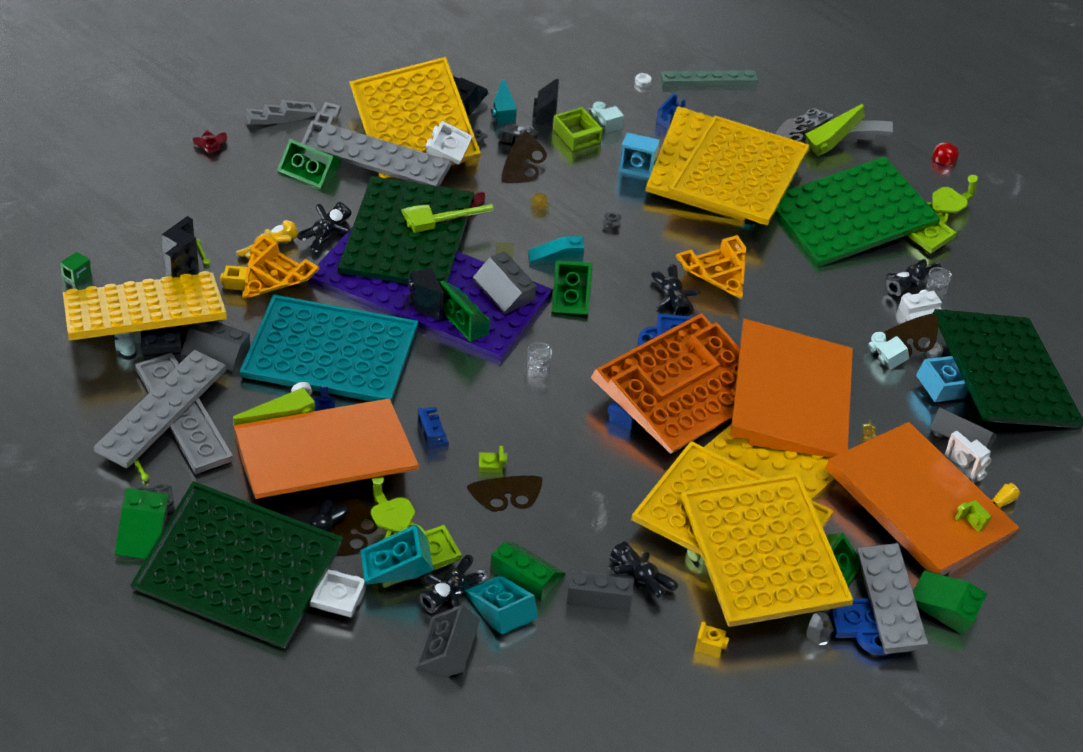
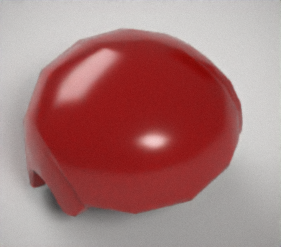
M943 142L935 147L932 158L939 164L952 166L958 159L959 151L954 144Z

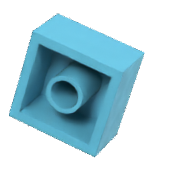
M626 133L621 148L619 171L650 178L658 157L660 140Z
M952 356L924 359L916 374L934 402L963 399L969 392Z

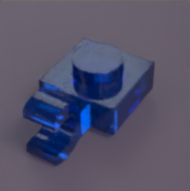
M320 386V397H315V411L335 408V397H329L328 386Z

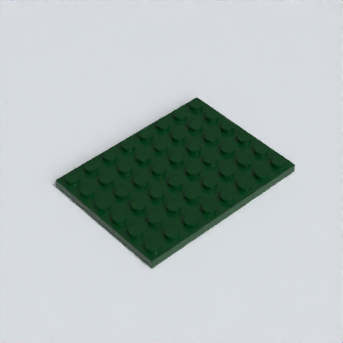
M371 176L340 260L338 273L408 284L410 272L432 268L439 284L441 281L448 283L468 216L435 223V229L414 233L411 228H408L401 209L417 205H429L433 215L463 210L464 208L469 209L473 202L474 192Z
M935 309L932 314L935 313L937 315L938 328L983 421L1072 428L1083 427V418L1030 318Z
M193 481L130 585L134 590L285 649L307 610L315 590L326 575L344 541L341 536Z

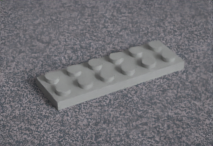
M899 544L857 548V556L884 654L927 649V638Z

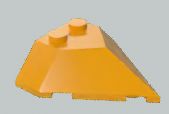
M263 235L251 246V257L248 262L242 300L308 281L319 270V266L307 259H304L300 264L279 252L276 241Z
M738 235L723 239L719 249L696 256L692 249L676 254V258L684 270L742 300L746 247Z

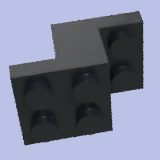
M453 76L466 114L471 115L488 95V89L462 77L459 79Z
M186 216L162 233L167 276L172 278H178L182 274H187L199 265L193 219Z
M182 325L141 331V353L143 356H160L171 352L173 355L181 354Z

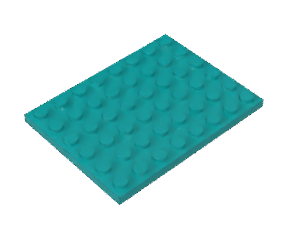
M273 294L240 369V377L291 387L300 382H307L313 391L367 401L390 399L392 403L418 328V321Z

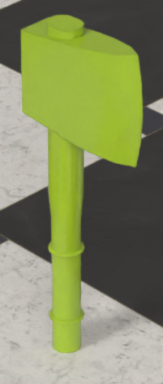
M490 204L433 215L429 205H417L401 209L407 221L408 228H411L415 233L435 229V223L480 213L485 214L486 212L494 211V208Z

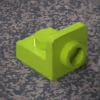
M499 446V453L479 452V473H503V465H507V453H504L503 446Z
M976 500L961 504L955 516L957 521L966 519L978 533L986 528L992 518Z

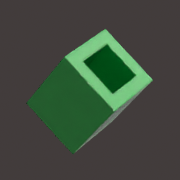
M76 251L61 261L62 277L76 284L90 275L91 262L89 258Z

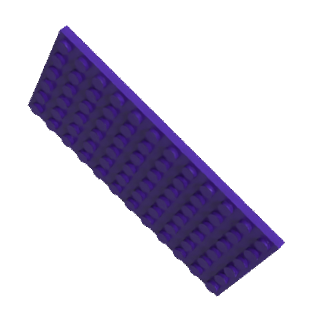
M352 228L317 265L319 270L308 280V282L388 315L417 320L418 327L500 361H502L553 295V289L534 282L537 285L535 300L504 315L473 280V276L485 262L457 252L448 283L458 287L490 319L489 334L470 342L444 314L443 320H437L415 312L413 306L409 305L407 294H410L408 284L338 273V266Z

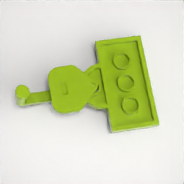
M973 174L968 177V191L961 195L949 187H942L932 194V202L926 203L940 217V223L906 236L930 253H933L954 239L956 232L946 225L948 215L950 213H958L967 207L968 202L975 196L978 177Z
M373 477V497L378 505L372 508L371 516L378 527L388 530L385 538L417 525L411 522L415 515V509L411 502L402 497L387 501L382 492L384 477ZM417 525L428 538L434 570L462 559V554L445 525L427 531ZM404 580L383 582L381 584L384 588Z

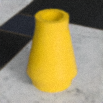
M1013 483L1004 484L991 501L1001 508L1018 500L1020 491Z

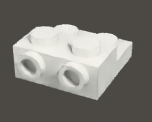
M441 121L439 127L435 126L431 134L434 136L433 139L429 138L425 146L428 149L426 153L440 158L444 157L459 165L473 136Z
M922 290L918 294H904L901 297L899 309L908 321L923 315L932 314L935 309H941L942 302L934 290Z
M958 431L951 434L944 456L973 483L981 481L986 477L987 472L985 468L992 461L989 457L991 451L977 439L970 442Z
M328 570L312 596L310 607L352 617L356 606L360 605L366 591L365 580L358 576Z

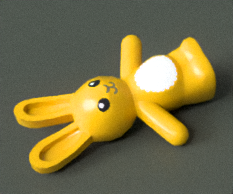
M285 220L282 225L274 227L272 231L266 229L263 234L258 235L254 243L265 235L278 244H287L292 239L297 238L298 232L295 223ZM252 245L236 251L237 256H246L250 260Z

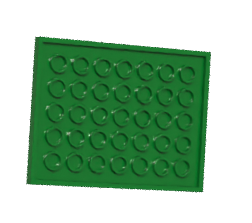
M885 156L789 189L775 211L777 217L818 267L940 223V217Z

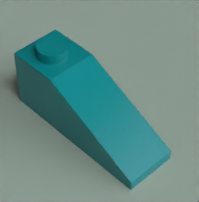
M505 79L500 83L493 108H491V116L495 119L496 124L516 122L517 108Z
M564 236L529 249V265L556 264V261L583 262L585 248L583 236Z

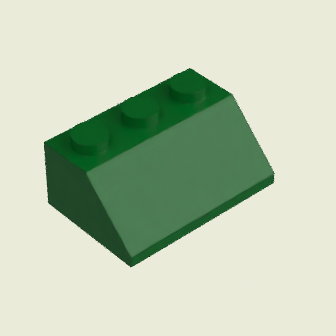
M289 138L277 171L322 189L336 175L341 159Z
M441 281L440 286L444 292L443 314L470 342L488 335L490 327L488 316L484 315L478 306L458 287Z
M843 532L826 535L848 586L861 569L857 553Z
M503 542L491 554L490 571L498 576L505 577L530 592L539 601H542L566 575L564 571L515 542Z

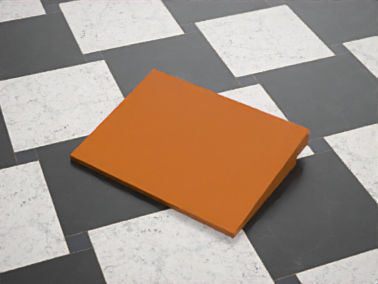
M700 313L596 368L591 379L672 454L691 441L732 419L740 347L717 322L711 324Z
M744 319L741 331L730 437L749 439V445L824 457H833L848 450L853 348Z
M390 399L234 425L239 455L255 499L419 469V464Z
M910 422L829 458L825 467L928 572L940 575L947 574L949 576L1020 529ZM976 500L992 516L983 531L978 533L966 519L960 521L955 519L958 513L957 509L961 504Z

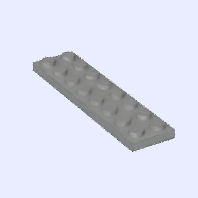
M327 124L313 146L317 150L341 159L342 162L404 181L433 185L434 187L441 184L451 167L450 160L331 124Z
M193 350L94 446L95 452L128 468L226 371V365Z
M171 352L135 364V368L150 393L179 364ZM199 398L170 425V431L195 474L233 461L232 453Z

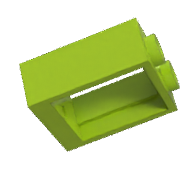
M583 107L554 115L553 130L572 151L602 142L603 129ZM580 123L585 129L572 134L567 127Z

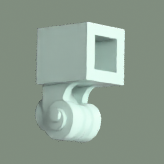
M595 102L593 108L589 109V115L595 118L604 133L623 128L624 115L616 106L605 109V103Z
M141 331L114 334L115 338H119L115 340L116 351H120L123 355H133L136 351L135 344L141 343Z
M876 332L872 335V341L868 343L869 349L873 353L877 352L880 362L883 365L886 364L890 370L909 359L908 348L898 336L887 342L886 335L883 332Z

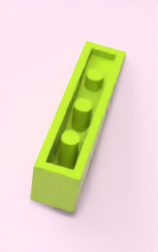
M860 104L806 133V142L810 145L809 148L818 157L833 149L865 117L864 105Z
M300 388L233 416V425L314 412L315 401L304 388Z

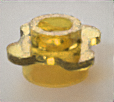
M537 193L530 199L533 202L534 209L549 207L545 194Z
M869 420V423L863 424V438L870 440L872 437H876V425H872V420Z

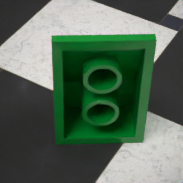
M556 261L552 313L588 316L592 283V263Z
M126 488L114 556L139 560L147 558L165 528L170 505L169 494Z
M923 571L913 590L918 608L961 635L973 624L988 594L970 582L928 571Z

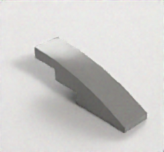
M282 100L280 106L264 104L263 110L246 109L245 115L249 124H278L316 116L318 112L313 103Z
M325 102L321 112L318 111L315 120H311L302 144L313 148L327 124H335L341 112V106Z
M860 121L840 142L857 144L858 138L874 140L875 135L892 137L893 122Z

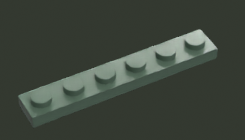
M755 70L661 72L660 75L662 86L757 85L758 83Z

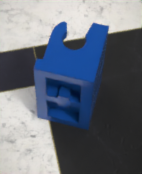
M673 93L658 109L656 124L669 129L677 106L685 108V99L679 104L677 102L678 95Z
M435 407L418 408L417 422L427 450L449 446V441L446 438V433H444L439 415H429L430 413L437 412Z

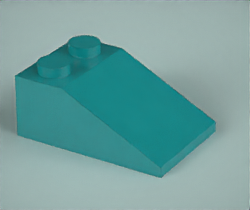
M417 525L360 550L366 584L415 579L434 570L428 538Z
M501 575L465 590V595L490 627L501 634L510 633L513 629L527 625L538 618L535 596Z

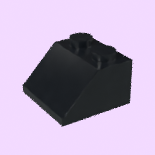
M559 79L553 80L538 91V98L534 97L533 117L536 118V124L553 126L554 115L557 112Z
M432 268L410 272V280H408L410 294H407L409 305L413 306L415 312L437 320H443L444 292Z

